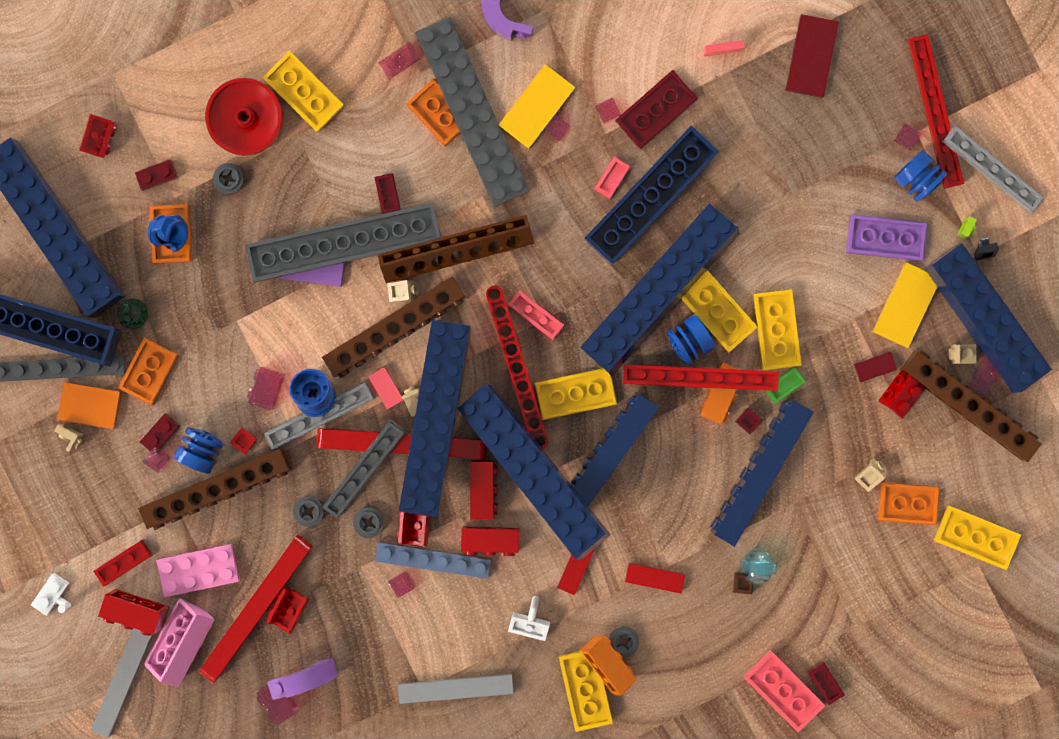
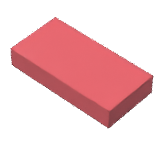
M744 41L706 45L703 49L704 57L742 52Z
M614 157L594 190L611 199L631 166Z
M385 367L368 376L386 409L403 401L401 393Z

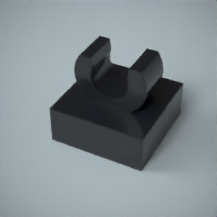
M988 236L980 238L974 253L976 261L995 257L999 250L997 242L990 244Z

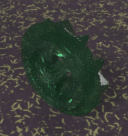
M128 299L123 301L118 307L117 317L120 324L126 328L137 329L147 321L148 309L142 301ZM131 308L133 311L140 312L134 315V319L131 316L125 315L131 311Z

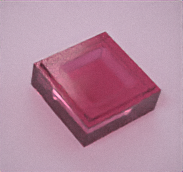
M613 97L595 106L603 124L621 115Z
M554 115L543 131L559 142L570 126Z
M903 124L894 141L906 149L912 150L921 133L907 124Z
M154 447L144 458L143 463L159 473L171 458L157 447Z
M406 572L388 581L397 598L414 589Z

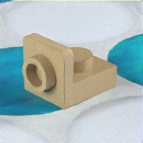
M416 280L387 283L389 302L415 300L419 297V286Z
M976 344L951 345V349L948 352L951 364H975Z
M414 386L405 390V395L401 396L412 417L416 414L420 388L415 389Z
M64 423L58 424L54 432L59 434V438L65 441L71 440L66 451L73 452L80 448L83 442L81 438L84 434Z
M873 458L870 460L869 465L855 476V480L869 492L885 479L886 467L882 462Z

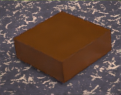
M734 573L732 592L752 594L754 575Z

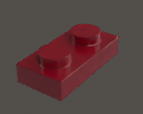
M171 159L135 172L141 191L178 179Z
M165 413L141 439L140 443L154 455L180 425Z

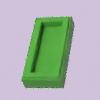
M794 366L779 377L778 391L765 392L772 402L777 404L806 383V381Z

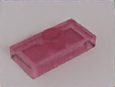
M408 42L378 63L390 80L419 61L421 57L411 42Z
M986 355L981 360L969 384L977 393L987 397L998 375V371Z

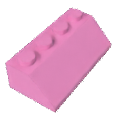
M179 597L144 665L161 683L179 687L215 619L207 611Z

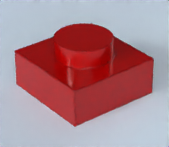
M241 428L230 444L245 455L258 439L244 428Z

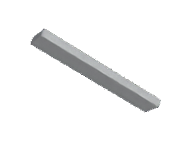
M954 126L943 140L945 145L1029 213H1033L1044 197L957 126Z
M364 382L337 396L333 408L325 415L311 417L303 413L264 433L273 451L375 398L367 382Z
M133 629L91 728L92 732L106 738L110 737L153 636L152 634L151 636L143 635L140 633V630Z
M512 674L398 683L399 704L514 694Z

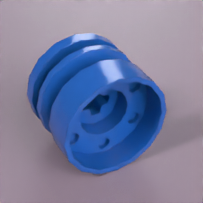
M922 150L910 160L893 178L901 187L909 183L912 184L908 191L909 195L918 190L913 197L916 202L930 195L947 175L944 170L935 175L940 166L935 165L931 169L928 167L933 159L925 150Z
M695 314L683 321L686 330L683 331L678 325L675 326L678 335H675L671 329L667 331L672 348L687 365L692 363L689 354L695 360L699 359L697 349L707 354L716 348L710 334Z
M305 369L297 373L291 380L289 386L290 396L305 415L319 417L325 415L333 408L336 401V392L324 373L316 369Z
M187 427L185 432L189 436H183L182 440L188 446L179 445L173 458L191 469L210 474L216 461L209 455H220V451L216 448L222 449L224 442L207 431Z

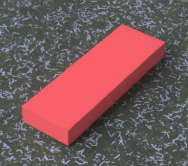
M520 290L508 304L510 308L552 340L564 327L563 323Z

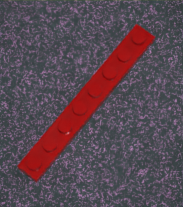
M926 34L908 39V45L937 163L940 166L939 172L944 170L947 173L942 180L943 188L947 189L963 185L964 180L958 155L943 143V140L951 131V126L929 36Z
M624 365L623 384L778 391L779 371Z

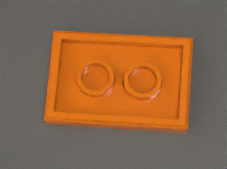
M434 78L406 103V106L444 147L460 133L442 91Z
M189 204L150 206V222L159 215H179L188 226L187 241L179 251L172 253L171 246L158 247L152 244V263L192 262Z
M144 337L118 388L153 406L179 354Z
M63 382L57 420L115 429L121 391Z
M881 482L878 521L937 526L940 487Z

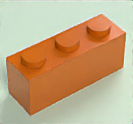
M723 362L718 367V369H738ZM710 388L699 415L722 425L723 421L726 422L730 415V411H728L730 404H734L738 394L735 392L737 389Z
M595 635L580 649V652L611 693L622 696L637 681L633 675L634 672L628 665L624 664L622 655L612 648V642L606 636Z

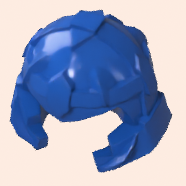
M159 215L149 223L147 235L150 243L154 246H171L172 253L185 245L188 238V226L179 215Z

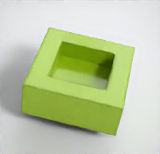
M971 216L966 217L957 236L963 239L972 236L977 227L975 225L977 219Z

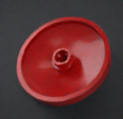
M236 78L223 83L213 92L206 106L205 122L211 138L218 146L235 155L250 156L263 152L276 141L282 129L283 110L278 97L268 86L255 79ZM245 116H249L247 121L244 122L243 118Z

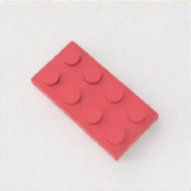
M771 650L743 676L797 732L805 727L825 707V704Z

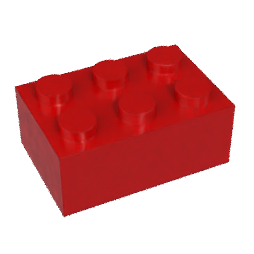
M114 589L105 594L98 617L103 618V621L106 623L114 624L116 622L122 624L121 627L133 630L134 628L140 630V633L143 635L151 636V634L154 635L163 628L170 606Z

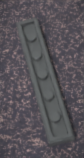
M390 419L322 508L338 519L406 430Z

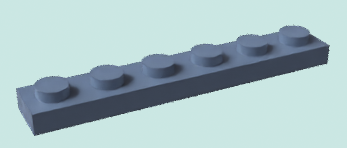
M383 542L377 543L375 562L486 579L489 577L491 559Z

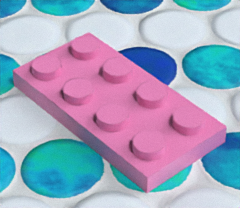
M232 544L156 560L164 597L240 581Z

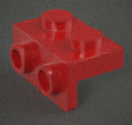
M89 114L78 151L100 158L108 155L111 144H108L110 136L114 137L116 132L115 121Z
M900 371L878 401L903 419L925 390V387L912 376Z
M399 512L398 544L428 546L430 517Z
M284 588L278 593L277 601L268 612L266 622L278 626L287 633H293L310 599L292 588Z

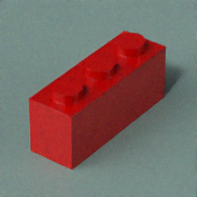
M470 461V520H493L494 515H498V503H494V496L498 495V485L494 484V476H497V465H494V461Z
M463 526L461 532V551H464L466 555H477V552H484V555L494 556L498 552L504 553V556H515V553H519L520 528Z

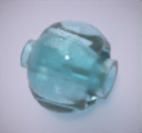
M753 549L740 560V572L748 575H744V578L752 585L765 584L771 579L772 574H776L777 564L773 563L771 555L763 549Z

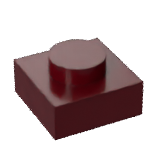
M747 407L735 423L748 434H751L762 419Z

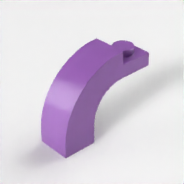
M481 0L485 20L497 35L510 41L513 34H516V37L520 39L532 38L533 26L516 23L507 19L500 9L501 0Z
M332 657L315 662L311 666L295 673L270 679L267 681L272 699L275 700L309 691L333 680L339 675Z

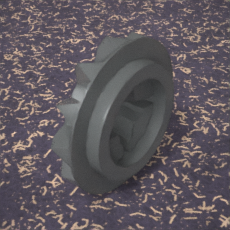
M222 164L217 167L213 174L214 185L222 193L232 194L239 191L243 185L244 175L235 164ZM232 174L231 177L235 182H229L226 185V180L221 176Z
M305 496L295 503L293 515L300 525L311 527L321 521L324 509L318 499ZM305 506L308 508L315 506L312 516L309 514L302 516L306 511Z
M371 507L361 509L356 513L353 520L355 531L364 538L377 536L384 526L383 515L377 509ZM372 516H374L372 520L374 526H369L366 529H364L366 524L364 519H369Z
M624 626L616 628L609 636L612 648L619 652L623 658L633 655L638 649L639 638L637 633L631 628ZM619 635L624 639L629 638L627 641L628 649L623 644H618L620 643Z

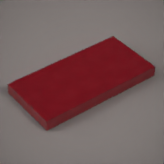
M800 15L785 91L820 98L824 97L839 21Z
M672 70L621 114L615 122L633 143L641 149L698 98L675 71Z

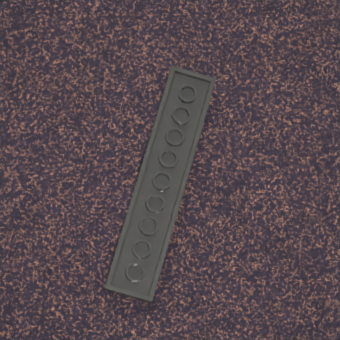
M448 17L416 31L415 35L494 208L528 193L529 189L451 18Z
M430 203L246 244L245 247L252 280L256 283L373 257L441 237L434 205Z

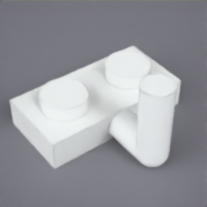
M53 573L31 606L47 616L57 603L60 605L58 611L60 613L66 612L72 606L71 603L61 596L70 583L56 573Z
M538 596L532 597L528 616L513 612L508 632L543 641L546 640L550 621L536 618L540 600Z

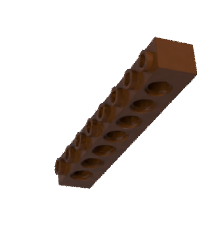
M527 215L378 254L384 280L386 283L526 247L534 244Z
M452 276L324 355L322 359L333 377L339 375L341 378L350 373L348 369L354 365L358 368L366 363L365 359L372 356L374 358L381 354V349L388 345L390 348L399 342L397 339L404 335L406 338L415 332L414 328L419 325L422 328L431 323L430 319L435 315L438 318L448 312L446 310L448 307L453 305L455 308L464 302L463 298L466 296ZM442 293L449 295V301L445 304L439 302V296ZM426 303H430L433 306V310L429 314H425L422 309ZM409 313L416 315V321L413 324H409L406 320ZM393 323H397L400 326V331L397 334H393L390 331V326ZM377 333H381L384 337L381 344H377L374 341V336ZM361 343L367 346V351L364 354L358 352V346ZM345 353L351 356V361L348 364H344L341 359Z
M923 351L912 352L900 368V371L915 378L927 391L1021 461H1030L1042 445L1037 440L1038 436L1030 431L1028 433L1022 429L1023 425L1016 420H1009L1006 417L1008 415L1006 412L999 408L997 410L991 406L992 402L985 397L980 398L977 396L975 389L969 385L966 387L962 385L959 377L946 373V368L938 362L934 364L930 361L928 354ZM924 365L929 368V373L926 376L921 372ZM939 377H942L944 379V385L942 387H939L937 385V379ZM956 388L960 392L957 399L952 395L953 390ZM970 400H973L975 402V408L973 410H970L968 408V403ZM988 411L991 417L990 420L986 422L983 418V415L985 412ZM1002 423L1006 425V430L1003 433L999 431V426ZM1019 434L1021 442L1017 445L1014 439Z
M280 448L138 509L146 528L153 527L154 530L164 527V522L171 520L172 523L183 519L182 514L187 512L189 516L200 511L199 507L206 505L207 508L218 504L216 500L223 498L224 501L235 497V492L241 490L244 493L252 490L251 485L259 483V486L270 482V477L276 475L278 479L287 475V470L292 468L284 449ZM266 463L272 464L273 471L271 473L265 471L264 466ZM249 470L255 473L254 480L248 479L247 472ZM232 477L238 482L236 488L232 487L229 483ZM213 485H217L220 488L219 495H215L212 492ZM196 492L202 495L201 502L195 500ZM178 500L184 502L185 507L183 510L177 507ZM161 507L167 510L166 517L160 515Z

